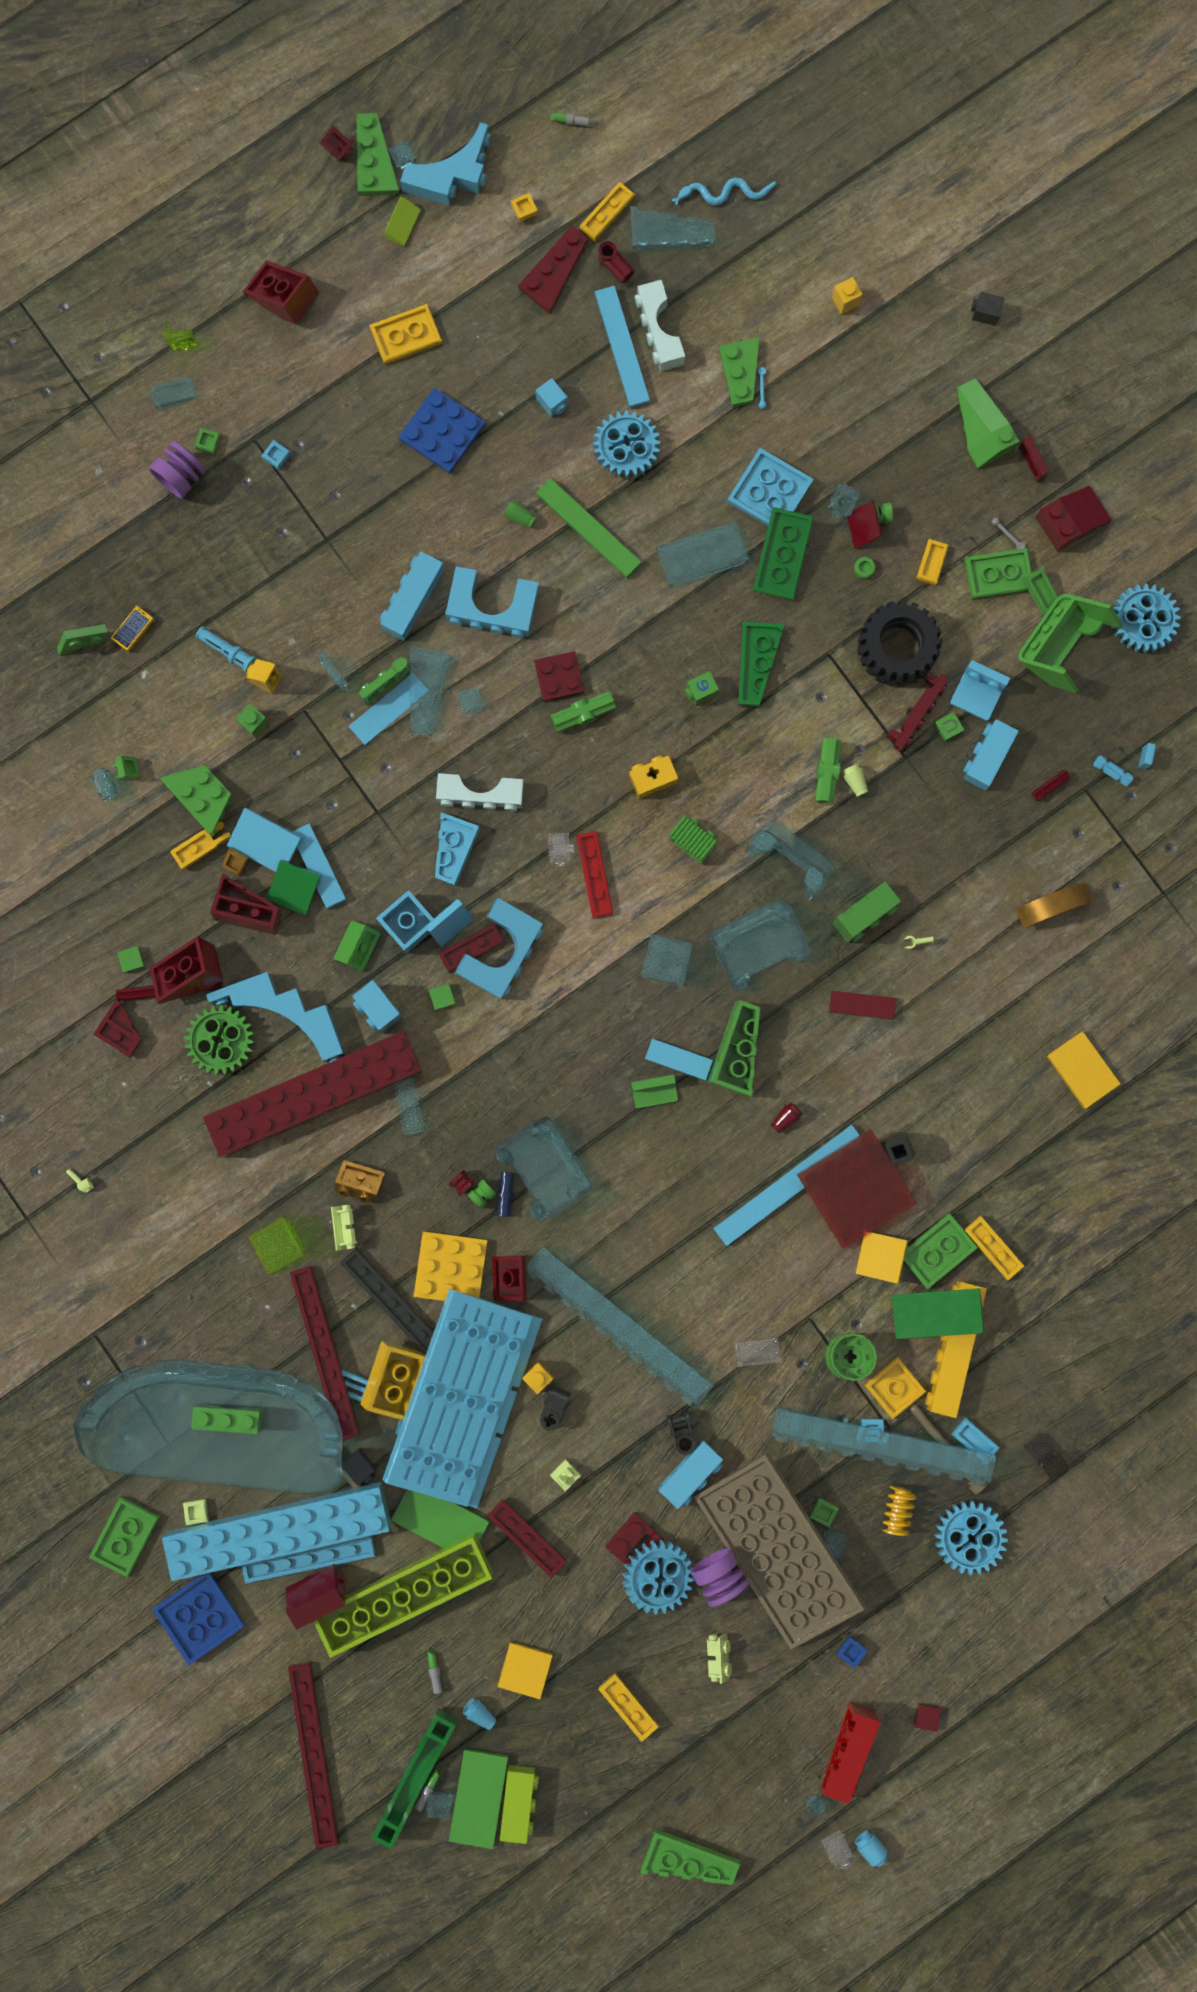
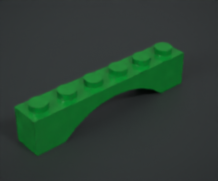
M440 1708L437 1709L374 1830L372 1840L389 1849L393 1848L421 1789L448 1742L458 1718Z

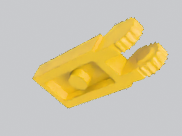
M218 822L215 828L216 833L224 828L223 822ZM204 829L171 850L170 853L179 867L184 870L217 849L219 845L230 840L231 834L229 832L224 833L214 840Z

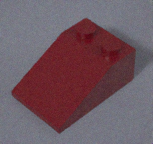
M267 260L242 291L244 295L279 318L293 324H297L320 293L308 275Z
M1090 485L1040 509L1036 516L1037 521L1057 552L1112 521Z
M198 936L150 967L158 1004L208 990L223 980L215 945Z

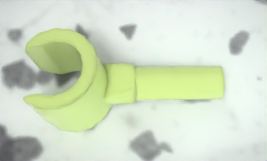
M907 936L903 939V941H912V946L904 947L906 950H911L915 945L934 942L933 937L915 939L913 936Z
M71 1169L66 1171L77 1183L80 1191L87 1193L94 1188L89 1178L82 1181Z

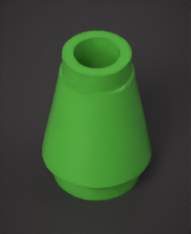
M511 500L504 513L508 517L507 520L531 528L536 519V516L522 504Z

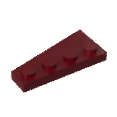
M571 226L518 285L519 290L550 314L554 303L562 292L561 290L565 282L568 281L574 265H576L588 238L574 226Z

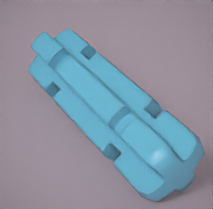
M1101 755L1093 763L1099 770L1102 768L1103 772L1115 780L1119 779L1120 783L1124 786H1128L1134 778L1130 773H1124L1122 768L1111 761L1107 762V759Z

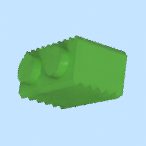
M684 816L669 834L668 839L702 865L717 846L718 842L715 840L717 837L709 830L704 832L699 827V822L694 818L689 817L688 819Z

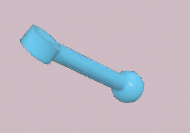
M764 367L758 369V375L760 376V409H765L767 406L764 398V376L766 374Z

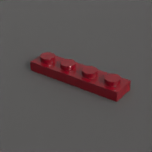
M503 1498L487 1515L551 1578L567 1562Z

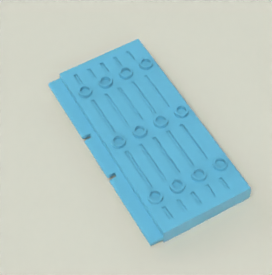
M449 1288L383 1476L385 1483L466 1507L478 1508L502 1439L497 1437L496 1433H504L517 1395V1391L511 1389L512 1386L520 1387L543 1320L542 1318Z

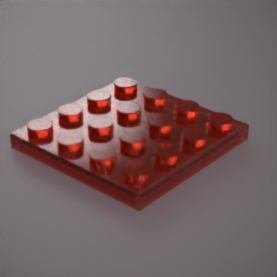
M871 1129L796 1174L842 1249L917 1204Z

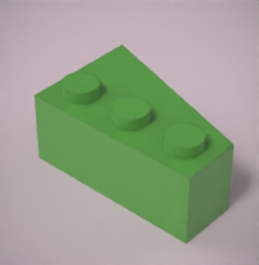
M885 881L859 902L852 905L843 914L841 913L837 916L832 924L847 943L852 939L856 942L865 935L863 932L868 927L874 929L882 922L880 920L882 916L887 914L889 917L899 909L897 905L901 901Z

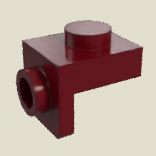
M332 126L319 144L339 161L343 156L347 159L354 150L351 146L355 141L352 138L348 140L338 129Z

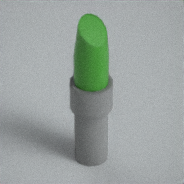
M551 113L550 115L553 121L568 125L589 126L590 118L575 116V114Z
M428 1649V1670L434 1694L442 1693L441 1674L436 1654L433 1650Z
M437 1768L421 1790L422 1793L414 1806L418 1811L423 1810L429 1797H431L435 1790L434 1787L440 1777Z

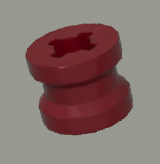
M463 1170L449 1185L455 1187L457 1194L461 1197L476 1182L474 1179H470L467 1176V1172Z

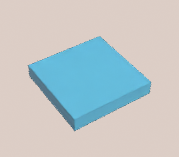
M457 899L427 924L425 928L436 942L443 947L474 919L461 901Z

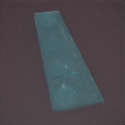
M630 206L633 249L715 245L714 221L693 217L681 218L676 217V214L668 213V215L656 213L655 210L648 209L643 211L638 210V207Z
M409 645L411 732L432 737L451 655Z

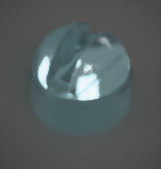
M812 1795L806 1800V1808L810 1815L820 1816L823 1814L825 1804L819 1796Z

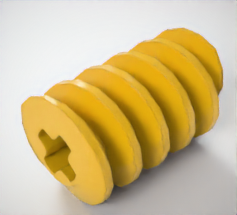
M890 1486L889 1488L894 1490L895 1494H888V1497L893 1502L886 1503V1506L891 1508V1511L884 1512V1514L890 1520L882 1522L888 1526V1529H882V1531L898 1536L909 1535V1530L904 1527L911 1526V1522L906 1518L913 1517V1513L908 1509L915 1508V1505L909 1500H915L917 1496L909 1489Z

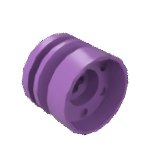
M171 441L168 445L170 450H163V454L168 461L166 462L157 457L148 469L165 488L175 496L183 499L192 488L186 479L188 478L197 483L199 481L197 475L203 476L206 470L188 449Z
M724 1548L712 1553L691 1569V1574L698 1586L708 1584L702 1591L704 1597H708L707 1603L711 1607L730 1601L749 1585L747 1576H742L744 1574L742 1568L732 1570L738 1561L731 1548Z

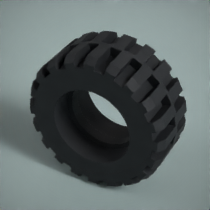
M892 601L888 602L886 607L881 605L876 609L875 613L869 615L859 635L857 650L858 655H861L860 662L862 666H867L866 672L869 675H876V681L881 682V680H885L888 686L898 683V687H902L908 682L909 684L916 683L919 678L922 679L931 670L939 657L942 639L939 638L941 634L940 627H935L937 621L934 616L929 618V611L927 609H918L919 604L914 602L910 606L907 605V601H900L897 605ZM895 627L908 630L918 642L919 649L916 656L904 661L889 657L883 651L880 644L882 633L887 629Z

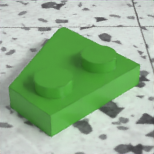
M105 624L64 631L57 646L59 655L104 641L107 634Z

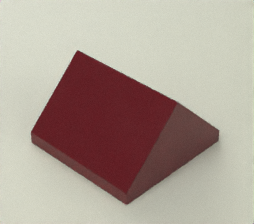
M526 1255L492 1256L494 1300H527Z

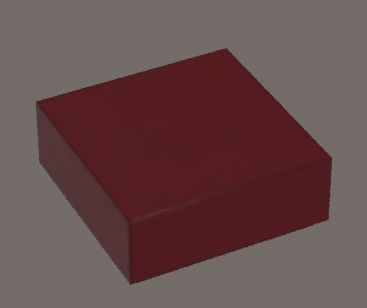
M918 1703L915 1728L938 1732L941 1708Z

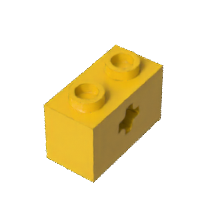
M663 755L651 759V763L646 765L643 763L637 764L629 771V777L638 799L678 783V776L669 755L663 757ZM649 772L656 774V779H653L652 776L649 777Z

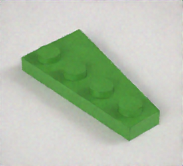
M655 1828L640 1869V1874H648L650 1872L658 1873L659 1876L664 1877L674 1875L682 1876V1879L687 1880L698 1878L703 1879V1882L733 1885L740 1866V1860Z

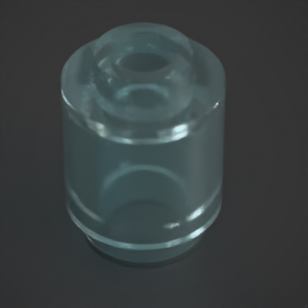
M98 768L92 772L93 775L90 777V780L98 796L102 797L103 801L111 800L119 795V787L109 769Z

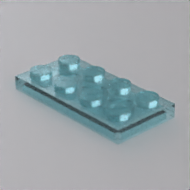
M736 521L656 546L669 587L749 562Z

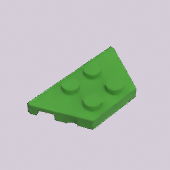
M205 765L161 777L160 779L209 835L213 837L219 820L223 819L225 809L233 798L231 793Z

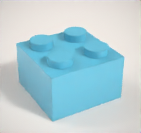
M408 890L376 919L400 947L408 953L430 934L425 927L434 918Z
M374 980L352 996L356 1000L353 1002V1005L362 1015L366 1014L369 1017L366 1021L376 1032L380 1031L384 1034L404 1018Z

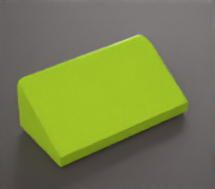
M400 197L385 229L386 239L405 247L421 213V209L407 199Z

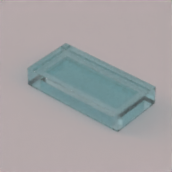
M191 377L150 387L156 409L197 399Z
M323 650L316 654L317 659L342 692L349 690L348 683Z

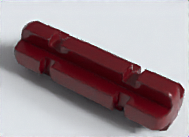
M1062 770L1031 794L1038 802L1045 795H1049L1067 782L1071 777L1066 770Z

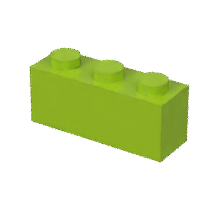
M508 1766L500 1841L527 1844V1837H532L534 1822H529L530 1813H535L536 1799L532 1798V1792L537 1790L539 1776L534 1775L535 1768Z

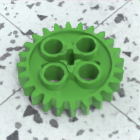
M220 1005L219 1011H217L215 1006H211V1012L204 1008L203 1016L196 1013L195 1015L198 1020H190L193 1028H186L190 1032V1036H185L184 1039L190 1041V1043L186 1044L184 1048L191 1049L187 1056H194L192 1064L200 1062L198 1069L202 1070L206 1067V1073L209 1074L213 1069L215 1075H219L221 1070L225 1075H228V1068L236 1072L235 1065L243 1067L244 1065L241 1060H250L246 1053L253 1052L249 1045L255 1044V1041L250 1040V1037L254 1036L255 1033L248 1032L252 1024H244L248 1018L245 1016L239 1018L241 1015L240 1011H236L233 1014L232 1007L225 1011V1007ZM216 1021L218 1024L217 1030L210 1032L209 1024ZM227 1022V1026L223 1031V1024ZM232 1028H237L238 1036L235 1039H230L229 1031ZM217 1037H221L224 1039V1042L218 1044L215 1040ZM209 1041L211 1045L210 1050L203 1053L201 1046L204 1042ZM229 1048L231 1056L224 1060L221 1055L222 1051ZM216 1051V1057L213 1059L212 1055Z

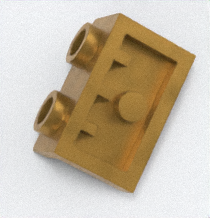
M343 1160L335 1181V1192H338L343 1197L351 1196L358 1198L363 1203L376 1204L385 1172Z

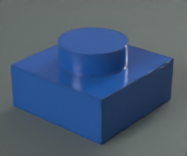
M849 1635L836 1654L855 1669L868 1650Z

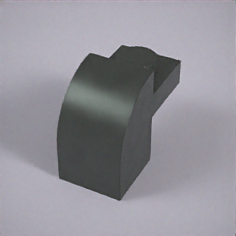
M906 1132L891 1134L888 1138L868 1144L867 1146L874 1166L890 1161L895 1165L913 1159L915 1156L914 1149Z

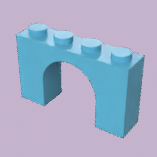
M456 566L445 613L449 623L456 626H461L462 624L470 625L471 628L476 630H482V628L491 629V632L496 634H503V632L511 633L516 638L529 637L539 593L538 582L518 579L511 606L501 614L488 615L478 610L473 603L478 579L477 570Z
M497 898L485 918L503 927L511 934L515 945L512 958L505 965L494 968L465 954L454 974L501 999L502 996L506 997L512 987L509 983L512 978H517L521 972L522 967L520 964L523 958L527 960L533 950L530 947L534 940L538 941L543 932L541 929L543 923Z

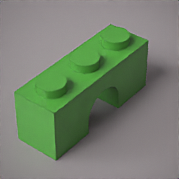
M198 1404L193 1407L191 1429L258 1434L263 1431L264 1408H222L221 1405Z

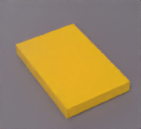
M428 304L369 325L384 365L442 344Z
M1083 1031L1046 1056L1084 1109L1120 1085V1082Z

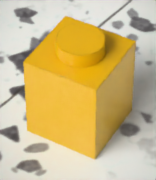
M851 277L834 286L832 299L842 315L860 306L863 294L854 278Z
M540 1361L522 1377L536 1394L541 1392L554 1378Z

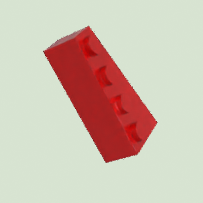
M849 1702L820 1787L823 1795L849 1804L850 1799L855 1797L857 1781L863 1773L865 1761L881 1723L874 1710Z

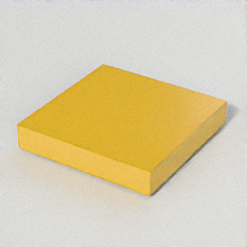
M865 1231L856 1274L899 1284L908 1241Z
M898 1357L893 1359L864 1384L891 1419L896 1418L926 1392Z
M510 1641L498 1687L541 1699L553 1654Z

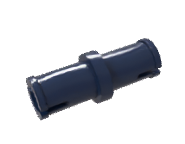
M500 1172V1190L497 1191V1196H499L497 1216L511 1217L512 1197H514L512 1192L514 1173Z

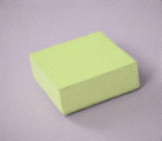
M206 1499L183 1503L186 1525L209 1521Z

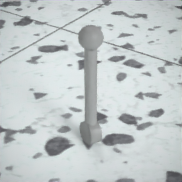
M999 518L992 519V524L1002 530L1016 545V549L1025 548V544L1019 542L1000 523Z

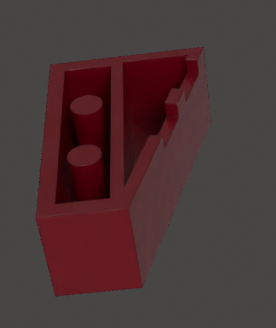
M222 873L210 911L213 919L276 935L282 917L280 909Z

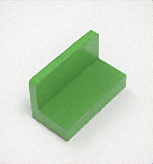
M351 921L334 959L363 972L381 933L364 924Z
M669 1075L631 1082L635 1107L638 1109L678 1101L675 1076Z

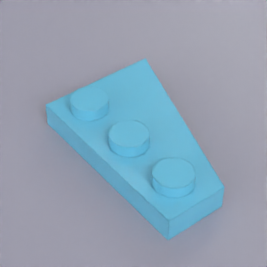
M441 812L435 878L457 886L481 828Z

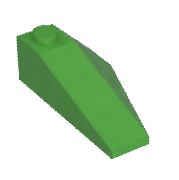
M975 378L957 387L960 411L964 422L963 428L967 439V451L976 468L979 469L1013 452L1019 440L1007 419Z

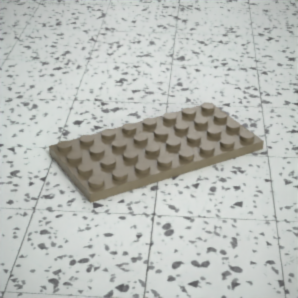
M768 1453L694 1496L725 1547L731 1548L738 1561L737 1566L743 1569V1575L747 1576L749 1585L790 1649L865 1610L866 1606Z

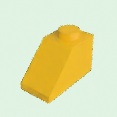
M256 659L254 664H250L246 672V678L251 684L273 694L282 677L275 664Z

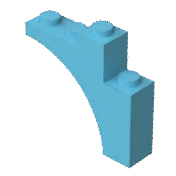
M480 123L469 143L450 158L431 164L406 163L400 181L402 192L448 206L451 199L455 198L457 188L479 194L481 186H485L487 179L483 163L485 160V147H489L491 141L488 125Z

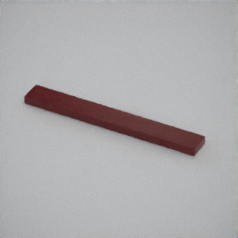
M308 1266L292 1271L290 1276L338 1442L360 1436V1430L313 1268Z
M311 1661L289 1665L288 1672L316 1849L339 1845V1837Z

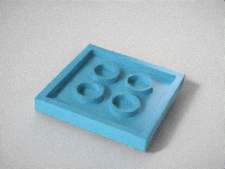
M759 448L727 499V502L768 526L772 508L795 512L814 479Z

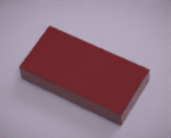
M1028 436L1022 440L1019 449L1035 480L1039 483L1045 480L1049 471L1031 436Z

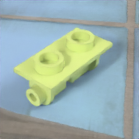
M351 1205L331 1207L336 1251L356 1248L355 1244L357 1241L354 1228L352 1229L354 1222Z
M727 1633L720 1637L717 1634H709V1639H707L708 1656L716 1657V1659L708 1660L709 1677H711L712 1682L720 1681V1684L730 1679L732 1673V1666L729 1663L728 1656L731 1645L727 1638Z

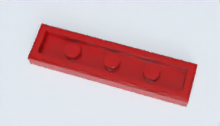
M597 831L578 834L576 838L592 919L613 915Z

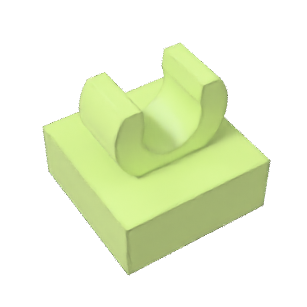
M565 1459L550 1476L566 1491L581 1474Z

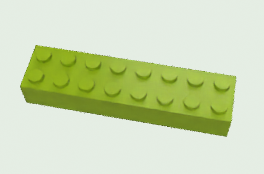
M473 1533L346 1595L344 1607L313 1622L331 1658L491 1580L494 1572L476 1533Z

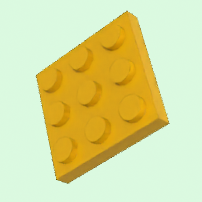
M423 1231L413 1297L445 1301L448 1290L451 1288L480 1298L488 1240Z

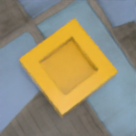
M530 193L511 200V206L519 223L538 215V210Z

